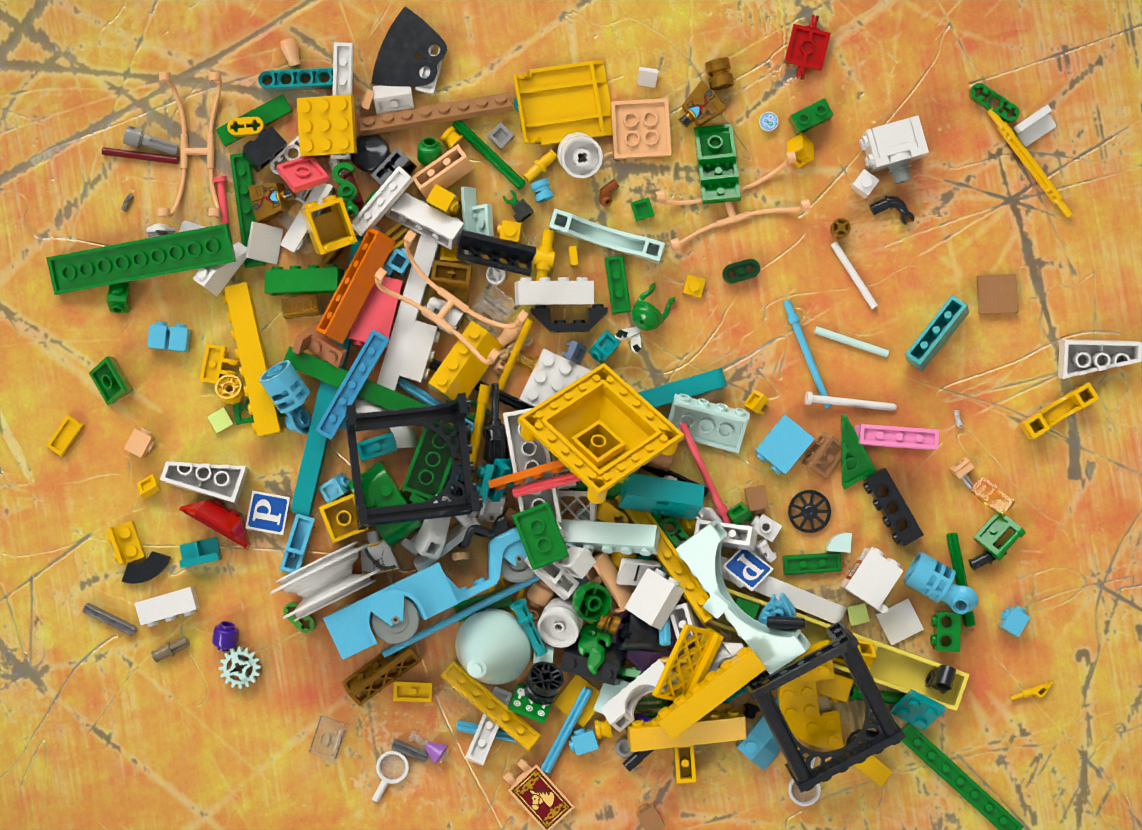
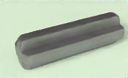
M395 739L392 744L393 750L423 763L426 762L429 756L426 751L398 739Z

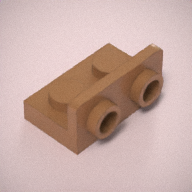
M822 432L817 437L811 450L806 453L802 463L827 479L841 459V442L834 436Z

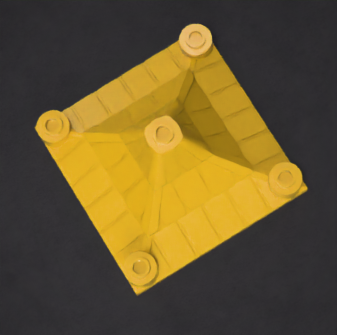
M605 363L518 417V423L521 425V437L526 441L538 440L547 447L555 457L588 487L587 499L594 504L603 503L606 500L608 489L638 470L641 466L647 464L661 453L663 455L674 454L678 443L684 438V434Z

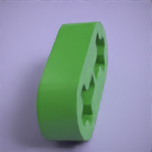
M297 602L286 604L283 610L284 615L289 614V606L292 608L294 606L297 607L299 604ZM295 614L287 618L303 633L311 632L316 625L315 619L310 614L303 617L305 621L308 619L311 621L309 624L310 628H303L304 623L300 619L294 622L297 619Z

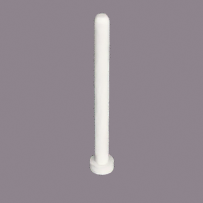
M809 391L805 394V405H811L813 402L895 411L897 408L894 403L813 395Z

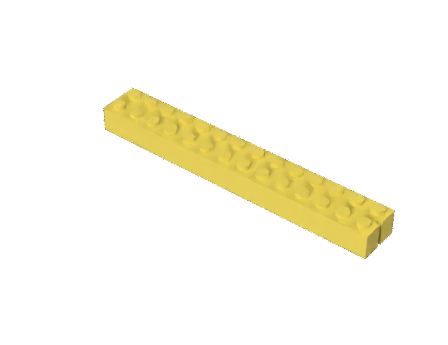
M726 587L732 599L735 600L736 596L760 605L755 620L760 616L765 605L769 603ZM796 612V618L805 619V629L800 631L811 645L829 640L824 629L832 624ZM724 613L718 619L714 617L708 621V623L737 633L734 626L726 620ZM852 632L857 640L873 642L877 658L870 666L869 671L876 683L904 693H908L912 689L949 709L958 710L970 674L956 669L952 689L945 694H941L937 689L925 687V680L930 671L944 664ZM842 655L837 656V658L844 660ZM832 660L834 668L850 673L847 665Z

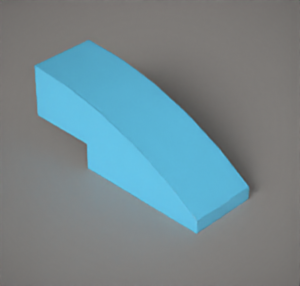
M296 513L279 568L281 572L290 574L302 568L315 522L314 518Z

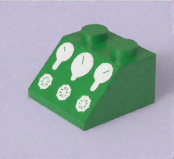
M522 682V685L517 684L508 710L544 724L552 703L540 705L529 700L524 693V682Z

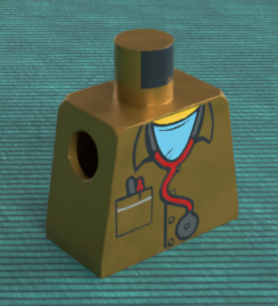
M701 81L682 104L685 114L678 120L685 128L693 121L698 127H701L726 110V106Z
M282 183L248 186L256 222L266 223L290 210L289 200L296 198V193L290 188L286 189Z

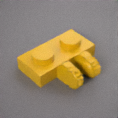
M207 343L199 381L216 384L218 379L221 378V374L236 376V372L222 370L223 363L236 366L239 364V361L225 358L227 347Z

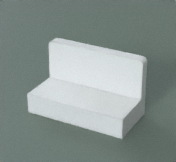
M379 85L373 87V99L377 114L414 108L411 86Z
M1046 105L1012 128L1025 147L1056 127L1055 122L1048 114L1052 111L1049 105Z

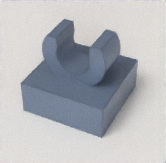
M573 340L566 342L565 344L569 346L568 351H562L561 354L566 359L580 365L587 347Z

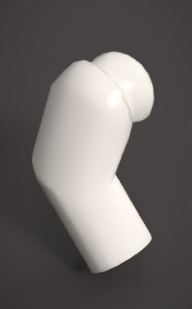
M702 507L695 517L698 520L709 519L714 521L717 519L718 522H722V519L711 507Z

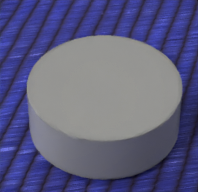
M623 737L616 742L615 750L620 757L627 758L633 754L628 747V738Z

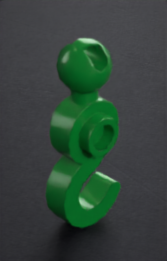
M341 162L334 167L332 176L335 182L340 185L338 196L342 197L343 202H346L345 207L349 218H355L359 213V209L353 201L357 198L358 191L351 182L339 177L342 170L354 173L355 169L350 163Z

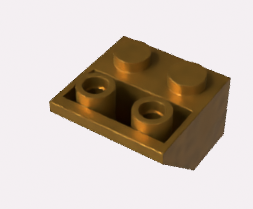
M433 260L431 281L468 305L473 267L472 265ZM430 286V298L436 297L437 299L447 301Z

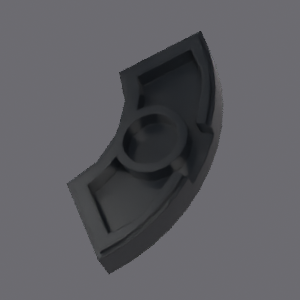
M152 551L143 562L138 564L128 563L121 582L135 584L149 581L158 576L167 567L171 557Z

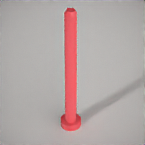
M214 177V183H217L219 205L222 214L221 222L222 224H229L225 190L227 177Z

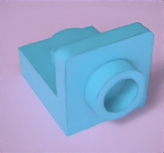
M341 473L318 487L326 502L331 503L351 490L348 485L350 480L344 473Z

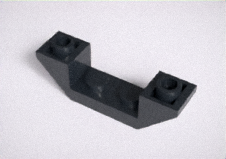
M592 304V308H588L589 323H585V320H573V323H566V320H554V324H550V308H546V305H535V309H531V314L550 333L589 332L608 312V307H604V304Z

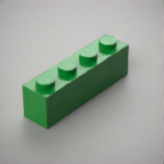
M327 264L326 268H319L318 265H308V268L301 269V266H290V269H283V267L278 266L271 267V270H265L264 293L271 296L335 293L344 276V270L338 268V265Z

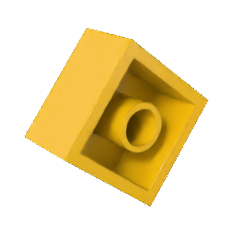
M354 494L319 507L332 543L366 531L358 530Z

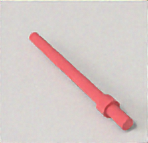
M686 422L680 423L681 432L684 434L687 445L715 503L717 515L721 517L723 523L732 524L727 514L726 504H723Z

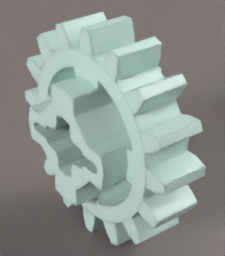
M239 646L237 651L232 648L230 649L231 654L226 652L224 654L226 659L220 660L224 664L219 667V670L224 671L220 677L227 678L224 682L226 684L232 682V688L236 684H238L239 689L243 688V684L249 687L250 681L253 683L257 681L254 676L261 675L257 671V669L262 668V665H257L260 658L254 657L255 651L249 653V647L244 651L242 646ZM241 655L248 657L249 660L243 659ZM232 658V666L228 669L229 661ZM248 664L242 670L233 671L239 665ZM251 666H253L252 673H251V675L249 676V673H248L249 668H250ZM231 675L238 676L240 680L233 678Z

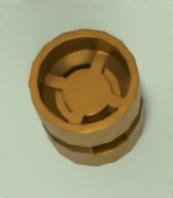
M728 57L713 59L705 63L706 73L711 76L708 80L711 91L726 89L735 84L732 73H729L731 66Z

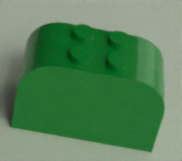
M379 461L361 473L364 504H366V509L411 504L383 461ZM350 480L348 485L354 494L353 481ZM423 521L385 524L375 527L385 542L391 547L421 528Z

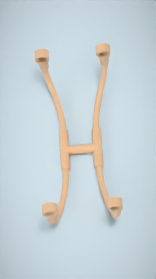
M159 72V81L165 82L170 86L180 113L182 126L180 168L182 173L178 195L172 210L170 211V208H158V216L169 219L179 207L186 181L188 155H207L209 183L215 208H209L208 216L219 219L222 214L213 179V169L215 168V135L213 132L222 91L221 73H209V81L217 84V91L210 117L209 134H207V148H188L186 120L180 96L172 82L171 73Z
M794 151L785 153V162L771 173L753 183L739 186L740 194L772 178L788 164L796 162ZM663 190L655 192L656 201L662 204L692 205L702 203V198L695 200H666ZM809 199L800 201V207L762 209L752 212L747 211L737 215L733 202H725L729 217L717 220L715 223L695 231L681 241L678 238L670 240L671 249L673 251L681 249L680 246L710 229L747 220L752 216L769 213L811 210Z
M409 230L404 237L407 258L422 279L435 289L437 294L447 300L446 304L438 314H435L427 307L424 308L413 300L387 289L382 285L387 271L381 267L374 275L376 286L381 291L422 311V314L447 332L453 333L484 364H494L501 353L500 351L493 348L487 357L488 359H485L464 336L454 329V326L444 320L445 316L453 306H456L464 313L467 312L487 324L504 329H515L522 326L529 314L522 309L516 318L515 324H503L483 317L469 309L468 305L461 302V300L444 288L437 286L419 268L409 248L417 234Z

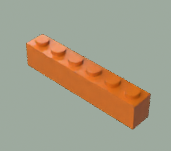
M368 228L315 331L335 342L343 344L344 340L348 337L350 328L357 319L361 307L365 304L371 288L375 285L374 275L380 267H384V263L392 252L396 241L378 230Z

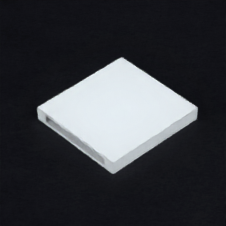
M251 222L245 258L277 265L283 229Z
M908 598L889 607L887 613L879 612L875 614L891 646L924 630Z

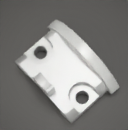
M502 494L500 502H493L487 496L486 502L483 503V507L480 510L479 521L494 522L503 512L507 495Z
M766 538L760 539L756 542L755 551L752 552L765 562L774 561L777 558L776 552L773 553L769 548Z

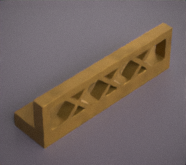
M410 645L385 658L381 653L345 679L342 684L347 694L361 706L421 662V659ZM408 656H413L414 659H412L409 662L403 663L404 659H406ZM397 668L396 672L388 674L389 670ZM382 679L381 683L373 685L374 681ZM366 691V694L358 698L356 696L359 692Z

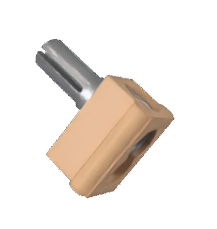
M962 458L949 468L954 476L958 479L961 478L969 489L974 486L967 476V473L974 468L968 458Z

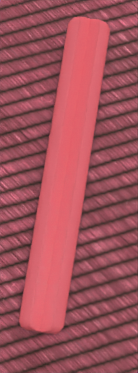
M571 472L513 487L512 493L514 497H519L582 480Z

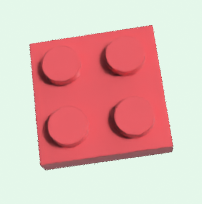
M304 156L277 165V172L294 193L329 182L328 174L313 156Z

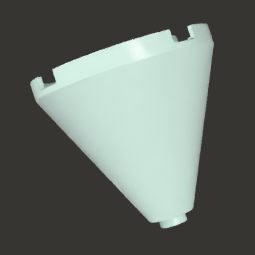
M486 609L485 611L473 613L463 622L456 635L455 649L461 666L470 676L486 684L499 685L511 682L522 674L530 661L532 645L523 626L517 623V617L500 609Z

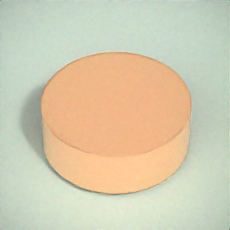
M454 552L450 554L451 561L470 560L469 552Z

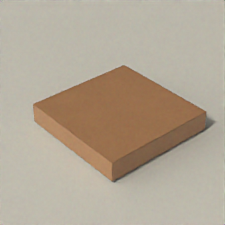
M1016 274L977 276L979 315L1018 313Z

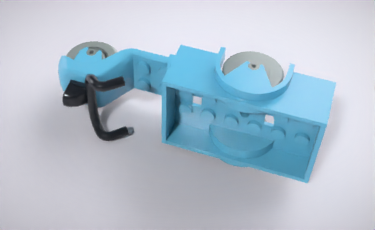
M501 514L493 522L492 530L477 524L471 525L466 530L463 541L458 544L459 547L464 549L465 547L469 548L473 534L484 538H491L487 543V579L485 580L482 577L472 582L474 586L467 588V586L458 588L444 574L438 562L323 617L342 660L377 644L370 624L375 634L384 642L390 644L404 643L416 633L419 626V615L421 619L424 618L426 620L496 585L500 575L507 581L514 583L526 582L533 578L536 574L524 561L527 554L517 528L509 529Z

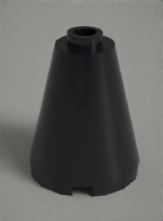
M631 612L625 614L621 621L624 625L617 633L616 646L618 649L665 653L667 650H670L672 639L669 646L660 645L659 629L650 626Z

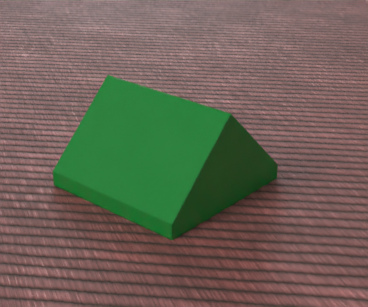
M105 357L89 372L107 405L134 391L114 357Z

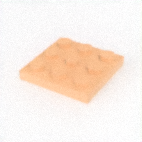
M668 98L611 101L614 160L668 157L672 155Z

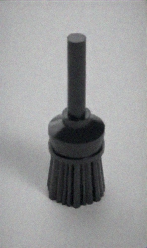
M491 383V419H489L488 424L483 426V437L485 438L483 460L494 462L495 459L509 458L505 424L501 423V419H499V383Z

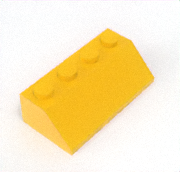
M473 321L470 322L462 334L485 359H488L487 357L493 348L500 351L503 347L486 329ZM458 339L428 382V388L449 402L455 400L458 393H466V398H468L490 365L481 362Z

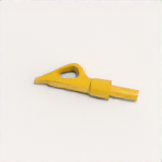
M1054 681L1021 690V693L1010 696L1011 701L1022 697L1025 699L1032 695L1042 698L1046 695ZM1044 688L1045 691L1042 694H1039L1038 692Z

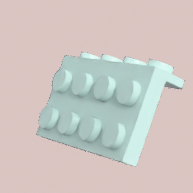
M675 394L668 420L680 431L679 424L686 422L696 443L739 453L750 413L742 408L733 409L722 403L713 404L706 399H694L686 394Z

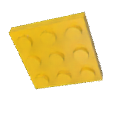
M354 95L297 98L300 156L357 153Z

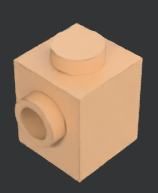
M144 427L141 429L134 428L124 449L140 458H145L147 453H151L156 443L154 440L156 437L152 436V432Z

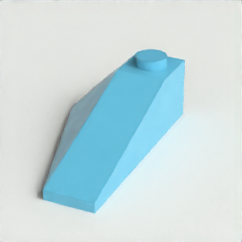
M763 714L746 731V740H738L735 744L745 756L763 771L777 757L780 750Z

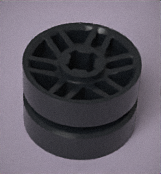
M550 662L534 664L524 683L525 695L536 704L547 705L552 703L557 698L564 681L562 671Z

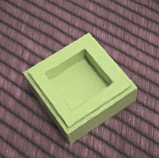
M225 407L207 416L216 433L234 424Z
M866 603L846 607L850 626L870 622Z

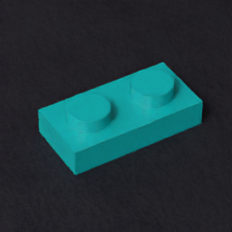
M392 432L357 443L361 462L398 451Z

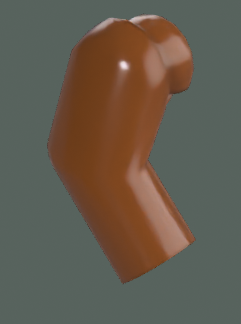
M615 179L600 189L599 201L602 206L608 207L612 203L611 194L619 187Z

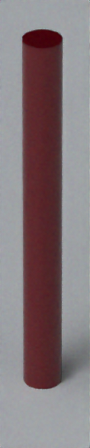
M102 147V155L170 164L179 163V157Z

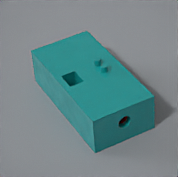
M632 473L625 478L620 487L619 508L694 520L703 507L705 485Z

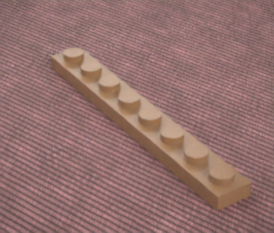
M507 92L359 117L360 131L362 136L499 114L512 111L510 93Z

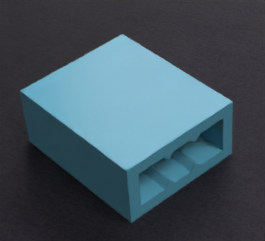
M784 414L754 449L757 452L755 456L762 462L768 461L772 465L770 468L778 475L780 473L786 474L815 438Z

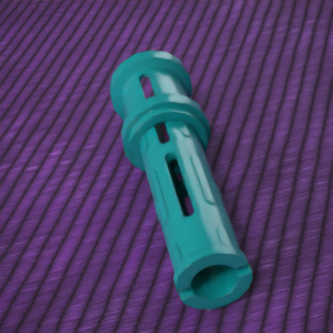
M525 598L517 600L510 605V608L514 610L518 618L517 623L523 626L535 655L538 657L542 656L548 651L533 622L534 615L530 613Z

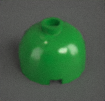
M587 582L580 585L572 597L574 611L581 619L587 622H596L601 616L605 617L612 604V597L609 595L608 589L596 582Z

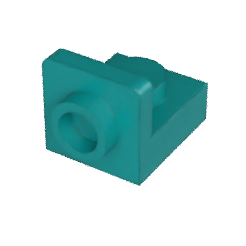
M606 330L592 345L588 353L594 360L603 364L621 341Z

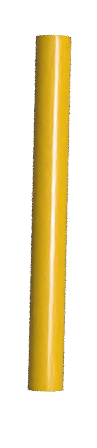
M526 318L498 381L499 389L501 390L506 385L534 320Z

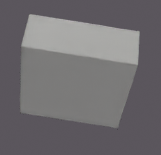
M501 122L487 135L501 150L515 137Z

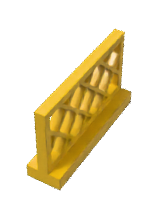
M684 624L652 695L657 698L674 701L679 695L686 694L693 684L702 682L724 636L712 628L706 627L705 629ZM689 630L692 631L693 636L686 640ZM694 642L695 646L689 650L688 645ZM684 649V654L678 657L679 652ZM686 659L687 664L680 667V663ZM676 667V671L670 675L671 669ZM678 677L679 681L672 685L671 681ZM667 684L668 689L661 693L663 686Z

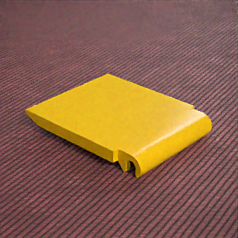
M603 60L529 69V73L519 76L517 74L513 75L524 144L539 142L541 146L559 144L564 137L575 132L586 133L592 138L613 136L611 102Z

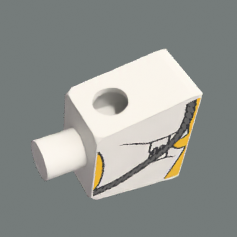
M377 530L367 532L369 547L361 550L362 574H369L379 568L381 571L376 574L399 569L400 564L392 546L390 547L385 540L380 541Z

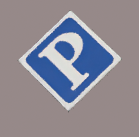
M252 491L245 528L283 535L290 497Z
M739 549L722 566L730 574V580L739 588L745 586L750 591H753L774 570V568L752 551Z

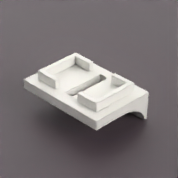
M622 558L616 584L637 586L647 568L655 571L661 565L655 560ZM638 565H640L636 580H634Z

